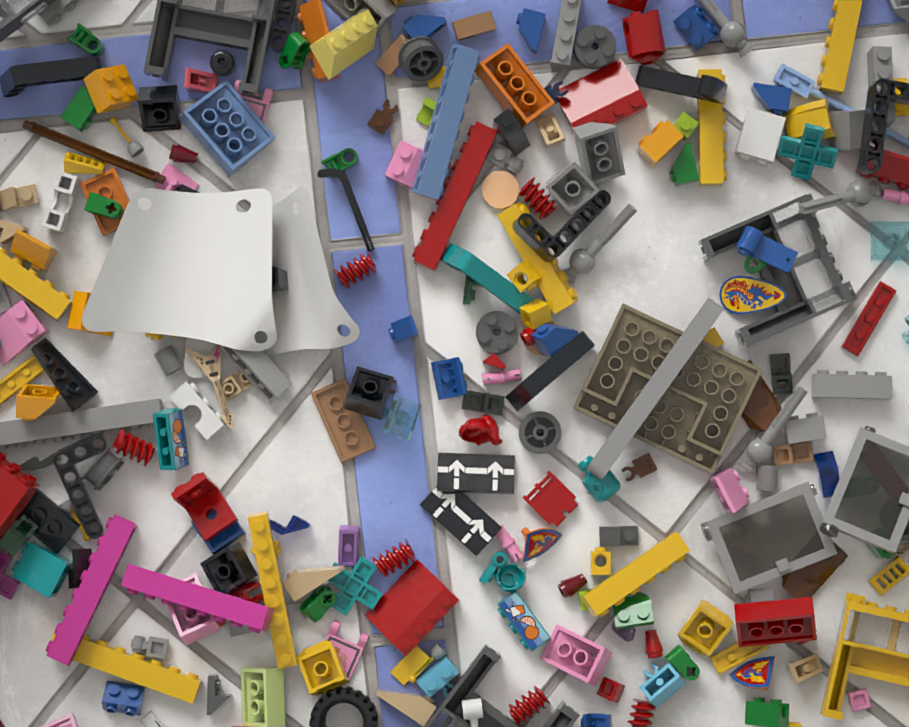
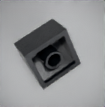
M178 86L139 87L138 105L143 132L180 130L181 114Z
M357 366L346 395L344 409L381 420L394 377Z
M240 542L227 546L200 563L214 590L224 594L258 576Z

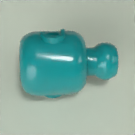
M589 455L578 464L579 470L587 475L583 479L582 484L587 489V493L596 502L603 503L617 493L621 485L611 470L607 472L602 480L589 472L586 468L593 459Z

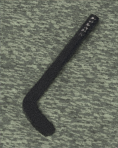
M336 168L318 170L317 176L319 178L337 177L340 179L367 251L375 250L347 174L343 170Z

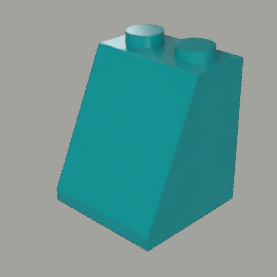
M30 541L29 544L26 543L21 550L23 555L20 561L17 560L12 568V571H14L12 577L47 598L56 597L68 575V569H71L73 561L54 553L52 550L34 541Z

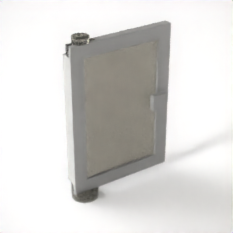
M865 426V428L861 427L819 531L830 537H837L839 532L895 555L909 520V446L876 434V430L873 427Z
M809 481L746 505L735 513H726L700 524L706 541L713 540L734 594L837 554L827 526L822 523L823 516L815 499L817 490L814 484L810 485Z

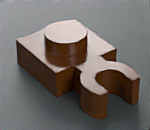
M388 99L383 103V111L377 109L367 126L383 136L394 120L390 117V114H394L398 109V105H395L393 109H388Z
M647 453L633 460V467H624L621 471L629 470L631 476L626 478V481H631L636 474L642 478L658 469L650 453Z

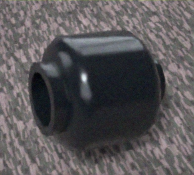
M217 51L210 59V67L218 76H229L235 70V60L228 51Z

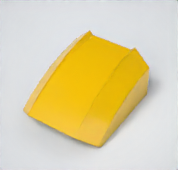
M827 99L791 108L784 116L786 118V132L789 137L801 139L806 123L825 128L822 140L836 137Z
M701 600L677 636L681 642L700 655L710 657L732 628L733 621L729 615L710 604L709 601Z
M324 640L303 649L297 656V661L310 695L324 694L345 685L349 681L336 649L330 641Z

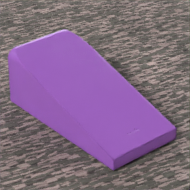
M340 525L338 564L340 566L354 567L358 561L359 526Z

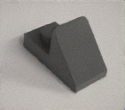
M638 526L599 527L600 546L639 545Z
M217 674L208 675L207 715H211L232 695L217 694V691H220L221 680L217 679Z

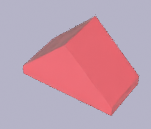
M186 68L184 87L188 92L209 93L217 87L218 75Z

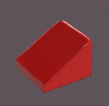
M492 353L482 362L502 370L506 368L505 364L495 353Z
M603 677L597 695L618 703L625 685Z

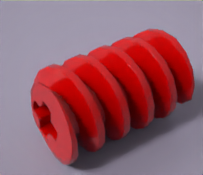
M534 177L520 189L521 191L518 196H525L524 203L531 201L528 207H536L533 213H541L538 219L542 220L550 216L559 206L553 207L555 200L548 202L550 194L543 196L545 189L538 190L540 183L533 184Z
M368 252L367 257L362 253L360 254V261L354 257L353 265L347 261V268L340 265L341 272L333 269L341 284L348 289L350 288V281L356 285V278L363 281V274L370 277L369 270L377 273L376 265Z
M124 430L119 431L112 445V449L116 447V454L123 450V457L129 453L130 460H132L136 456V463L143 459V466L145 467L152 459L156 446L153 447L151 442L146 444L144 439L139 441L137 436L132 438L131 433L125 435Z
M407 539L406 545L399 542L400 549L392 546V553L386 549L385 557L381 553H379V560L372 557L379 572L385 577L389 576L388 570L392 573L396 572L395 566L400 570L402 569V563L408 566V559L412 562L416 561L415 553Z
M534 686L535 693L530 690L527 691L528 698L521 695L522 702L516 699L515 707L509 704V713L519 727L521 726L520 719L526 723V715L533 718L532 711L540 713L539 706L545 709V702L551 704L537 686Z
M633 699L637 702V705H631V707L636 711L629 713V715L634 720H628L627 722L632 727L652 725L653 722L648 718L654 717L650 710H655L656 706L644 700Z

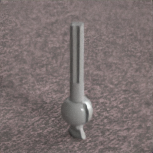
M698 0L721 28L720 39L726 46H736L740 58L752 50L755 44L745 40L747 33L743 24L737 21L730 22L713 0Z
M873 180L870 184L865 181H854L845 192L799 204L800 209L798 211L804 215L845 203H850L856 207H863L871 201L873 196L881 198L882 193L880 186Z
M629 203L587 249H577L571 254L569 259L570 267L563 270L568 277L567 281L575 284L578 274L584 275L592 271L595 265L594 257L637 212L633 205Z
M800 386L796 388L762 438L756 437L748 443L746 447L748 458L738 463L745 471L755 474L756 464H763L771 458L773 453L771 444L808 393L804 388Z

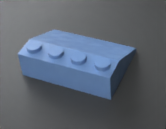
M227 80L183 111L180 121L228 177H231L276 138Z

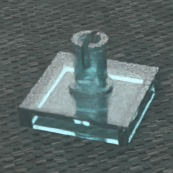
M870 222L871 260H909V222Z
M394 395L391 407L385 408L382 418L386 419L382 432L410 441L421 404Z

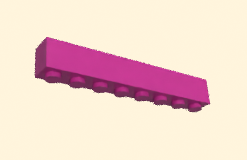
M114 514L113 518L110 517L105 526L107 531L105 535L100 536L97 542L99 547L96 553L93 552L89 558L88 563H90L88 570L83 571L80 577L82 582L79 588L76 587L72 593L71 598H73L70 606H66L63 612L65 617L62 624L58 623L54 633L56 636L53 641H49L45 650L48 652L46 656L67 666L71 665L136 530L137 525L116 514Z
M128 564L121 586L127 588L126 592L137 595L138 592L144 593V598L153 601L155 597L160 598V603L172 606V603L179 604V609L188 612L190 608L195 609V614L207 617V614L214 615V620L223 623L225 619L232 621L231 625L242 628L243 625L249 626V631L260 634V631L267 632L274 609L131 564Z

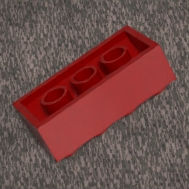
M869 145L872 150H875L874 146ZM883 149L881 168L870 175L862 174L857 165L855 172L860 173V177L871 179V177L877 178L878 182L887 185L890 182L896 184V187L902 190L909 188V157ZM867 161V167L872 170V163Z
M812 597L734 604L739 647L817 640Z

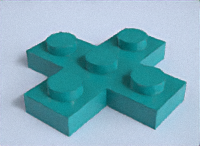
M806 123L801 139L782 135L777 155L795 159L791 176L810 180L814 164L833 169L839 149L820 144L824 127Z
M361 556L351 572L344 569L329 579L328 582L340 589L336 595V601L331 607L347 616L355 601L358 600L373 610L383 595V592L367 583L376 570V565ZM334 562V564H333L332 566H340V565L337 564L336 562Z

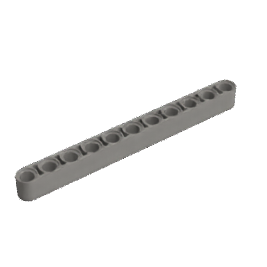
M708 297L586 469L601 480L605 477L724 310L722 306Z

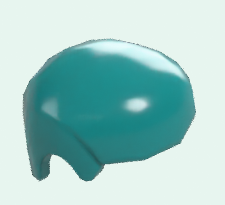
M512 563L500 567L495 578L500 589L505 592H515L523 587L526 575L523 568Z

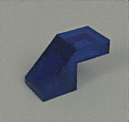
M829 451L814 454L823 498L832 497L840 479L834 453Z
M296 515L292 516L287 527L270 518L272 530L281 535L306 529L311 525Z

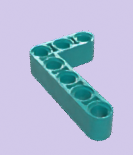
M450 244L440 259L451 268L470 277L519 314V307L534 300L525 292L520 293L513 283L475 255L454 244Z

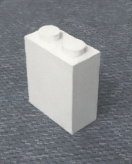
M749 107L745 114L734 154H737L738 158L743 160H749L750 158L757 160L756 163L767 166L772 164L786 118Z

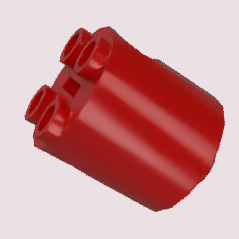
M651 10L646 14H641V11H635L630 13L629 17L622 18L629 60L637 61L641 65H649L655 63L666 53L658 10Z

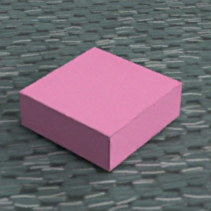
M866 688L847 692L852 712L871 708Z

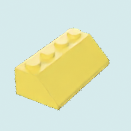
M369 9L352 16L310 45L328 80L374 49L378 25Z

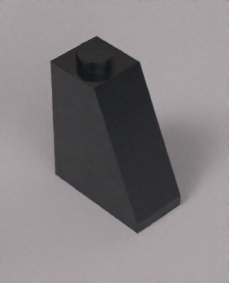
M509 108L493 119V128L498 131V135L513 152L514 156L519 155L531 146L521 124Z

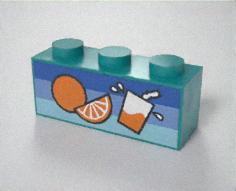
M166 408L153 413L160 470H178L189 465L182 409Z
M517 591L512 592L497 603L499 606L497 611L503 619L507 617L511 622L508 626L514 634L519 633L522 637L520 642L526 650L530 648L531 651H534L551 638Z

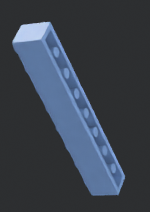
M460 44L452 45L411 193L430 199H439L443 194V182L449 173L448 164L454 155V142L459 137V124L464 118V106L469 100V88L474 82V70L480 60V51Z

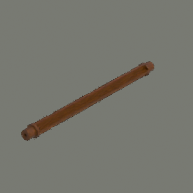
M25 120L22 128L29 130L30 133H35L149 179L154 183H165L166 176L161 175L160 172L153 171L46 128L36 122Z

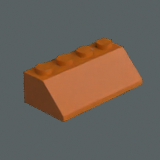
M311 0L299 6L300 12L297 13L299 23H303L305 28L302 31V35L313 44L329 33L321 0ZM312 50L309 51V61L313 60L315 66L311 68L314 79L318 78L319 83L341 78V74L338 73L328 80Z
M509 43L480 62L474 70L504 110L510 109L523 129L555 104Z

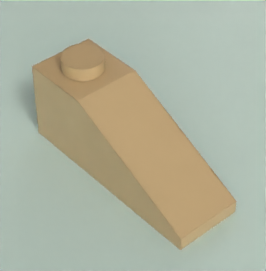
M344 565L304 568L299 572L295 569L286 575L288 579L282 583L295 602L346 568Z
M380 689L376 692L377 696L423 727L437 707L434 704L435 700L432 697L429 698L428 695L424 697L420 694Z

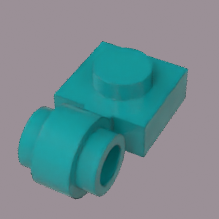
M498 551L494 553L492 561L479 578V581L483 584H486L487 581L489 583L493 581L497 574L494 572L496 568L505 566L508 561L507 555L504 552ZM498 556H502L504 560L503 562L498 563L496 561V558Z

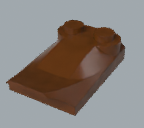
M761 375L741 417L749 429H757L764 432L772 424L782 407Z
M818 531L791 561L824 549ZM833 542L837 551L836 555L783 575L782 587L794 598L812 597L834 571L844 563L848 555Z

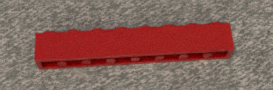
M476 122L475 126H470L467 133L470 137L467 143L463 142L459 151L462 155L459 160L456 159L451 168L454 171L451 178L447 177L444 184L446 190L436 201L438 208L436 212L432 211L428 219L430 223L428 230H423L420 237L423 241L420 247L416 246L412 257L415 258L414 263L435 272L496 138L497 130L479 122Z

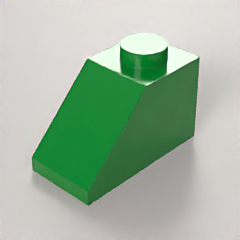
M690 142L684 145L669 172L670 181L675 183V187L699 180Z

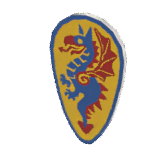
M747 276L730 277L723 283L719 296L723 307L729 312L747 314L779 305L786 300L787 292L769 281Z

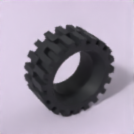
M337 687V689L330 690L319 698L311 711L309 726L327 727V712L330 708L340 703L351 704L360 711L363 718V727H378V713H376L374 703L372 704L370 698L362 694V691L354 690L352 687Z

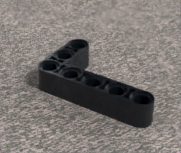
M278 0L270 35L271 47L277 53H282L287 38L291 34L298 0ZM284 2H290L292 4V6L287 10L282 8V4ZM281 20L288 22L285 28L278 27V23ZM276 39L284 40L283 45L280 47L275 46L274 42Z
M91 56L12 66L0 76L3 97L17 96L29 86L83 80L94 70L102 69L100 57Z
M639 65L635 79L636 84L641 87L719 104L724 103L728 84L713 76L702 75L701 78L642 65Z
M879 79L868 87L858 169L862 174L870 175L881 168L889 102L909 105V83ZM877 85L882 88V93L877 91ZM895 88L900 90V97L896 95ZM874 104L879 106V112L874 109ZM872 123L877 125V132L872 129ZM870 142L875 145V150L869 147ZM867 161L872 163V170L867 167Z
M600 190L554 236L532 215L527 213L520 215L513 222L512 227L514 232L542 260L552 262L610 204L611 196L606 190ZM597 197L602 200L603 204L597 201ZM585 210L590 212L591 217L585 214ZM520 221H524L527 228L523 227ZM573 223L578 225V229L573 227ZM534 234L540 237V241L535 239ZM560 235L566 238V242L561 240ZM548 248L554 251V255L548 252Z
M584 331L580 332L522 381L505 398L518 412L593 348L595 344Z
M99 433L59 449L54 454L53 459L55 468L85 533L93 539L101 536L103 524L75 464L105 451L107 440L104 435ZM101 439L104 444L102 447L96 448L93 446V441ZM83 447L86 452L84 455L79 456L75 453V449ZM65 455L68 460L62 464L57 461V457ZM72 472L76 475V478L68 481L65 478V474ZM81 490L84 495L81 498H76L73 492ZM89 507L92 512L89 515H83L81 509ZM92 524H96L100 529L94 533L89 530V527Z

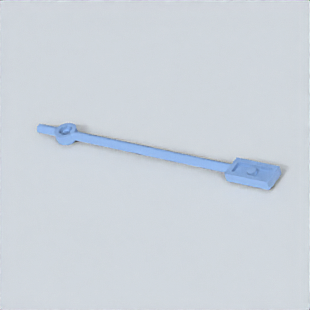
M783 63L773 79V82L782 87L792 88L791 92L804 99H807L810 94L819 100L827 99L829 105L837 110H854L813 88L816 81ZM886 127L885 136L909 148V139Z

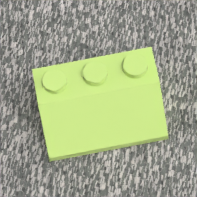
M241 668L243 726H285L283 668Z

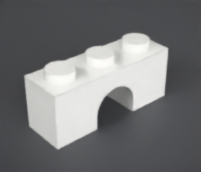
M61 171L58 172L53 188L55 190L51 206L46 209L41 226L64 234L81 182L79 177Z
M185 382L169 398L183 412L190 406L199 407L202 416L200 421L194 426L206 440H210L226 424L221 419V413L219 411L215 413L211 409L212 403L206 397L202 398L198 394L199 388L193 382L191 384Z

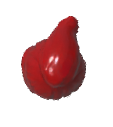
M489 415L469 419L459 429V437L462 440L475 443L477 446L488 441L493 445L503 443V440L499 438V427L496 421Z

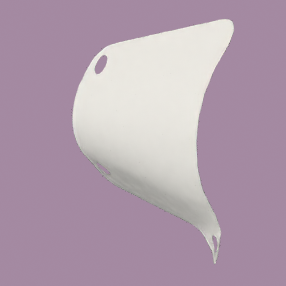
M301 186L282 201L272 205V266L287 271L288 290L272 292L277 339L273 346L263 350L267 356L301 349H333L354 342L360 334L358 325L348 315L332 289L309 193L305 187ZM295 201L300 205L298 215L293 213V203ZM341 324L347 326L350 329V334L348 336H341L337 331V327ZM263 331L256 332L254 335L255 341L257 343H264L267 340V334ZM186 337L183 365L184 371L188 376L201 378L206 375L187 353V348L204 356H210L216 345L215 343ZM222 351L221 370L235 366Z
M154 188L142 189L135 193L125 209L82 315L83 326L93 332H142L187 337L244 351H263L269 349L277 339L272 304L273 198L271 193L266 189H249L221 193H191ZM141 197L150 199V209L141 210L138 207V200ZM240 200L250 201L251 208L247 212H238L236 205ZM256 332H265L267 340L264 343H257L254 338Z

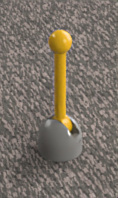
M111 117L110 123L116 126L129 143L127 150L130 156L134 158L144 151V147L139 142L131 141L117 123V118Z
M69 499L60 504V508L67 514H71L74 520L81 525L79 529L84 535V541H90L91 538L87 536L82 524L74 513L75 509L71 500Z
M436 643L431 648L430 659L414 676L409 677V681L411 683L416 682L417 677L434 659L440 660L448 653Z

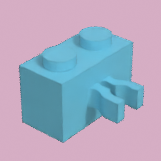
M446 655L417 678V684L429 698L440 689L443 690V694L446 697L448 693L444 685L447 684L449 688H453L455 684L449 681L459 674V670Z
M653 663L654 675L649 674L647 670L643 671L649 679L639 688L657 708L687 684L670 663L666 664L662 669H659Z

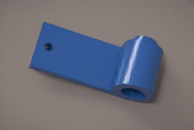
M746 226L736 246L738 253L745 257H754L789 273L798 252L763 236L764 234L760 230Z

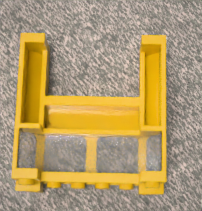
M852 593L846 594L820 711L822 716L842 720L843 712L840 710L849 673L909 687V610H904V613L896 612V607L886 605L885 609L879 608L878 603L867 601L864 604L865 596Z

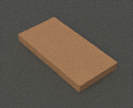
M346 378L311 393L341 463L376 449L363 415L344 409L346 395L350 387Z

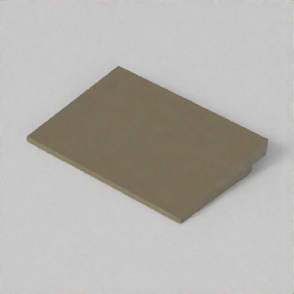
M622 304L573 409L615 428L683 334V331L626 304ZM701 341L633 437L707 473L713 474L763 369Z

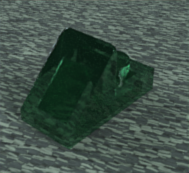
M467 275L463 305L470 306L471 301L475 302L476 290H472V287H483Z
M23 514L0 540V547L13 557L24 544L29 542L39 526Z

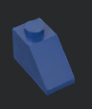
M524 8L523 13L518 14L516 24H519V32L531 52L536 54L546 13Z
M417 14L415 17H408L403 22V30L410 39L417 36L430 38L447 25V20L444 17Z
M761 83L752 84V92L767 111L778 116H783V113L786 114L788 112L792 88Z
M412 315L391 323L392 328L388 329L391 339H396L397 343L419 336Z
M543 324L531 336L540 353L552 357L579 333L577 330L569 327Z

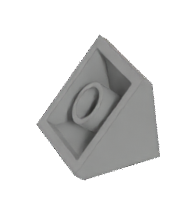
M865 109L829 111L836 136L830 139V147L839 150L860 149Z

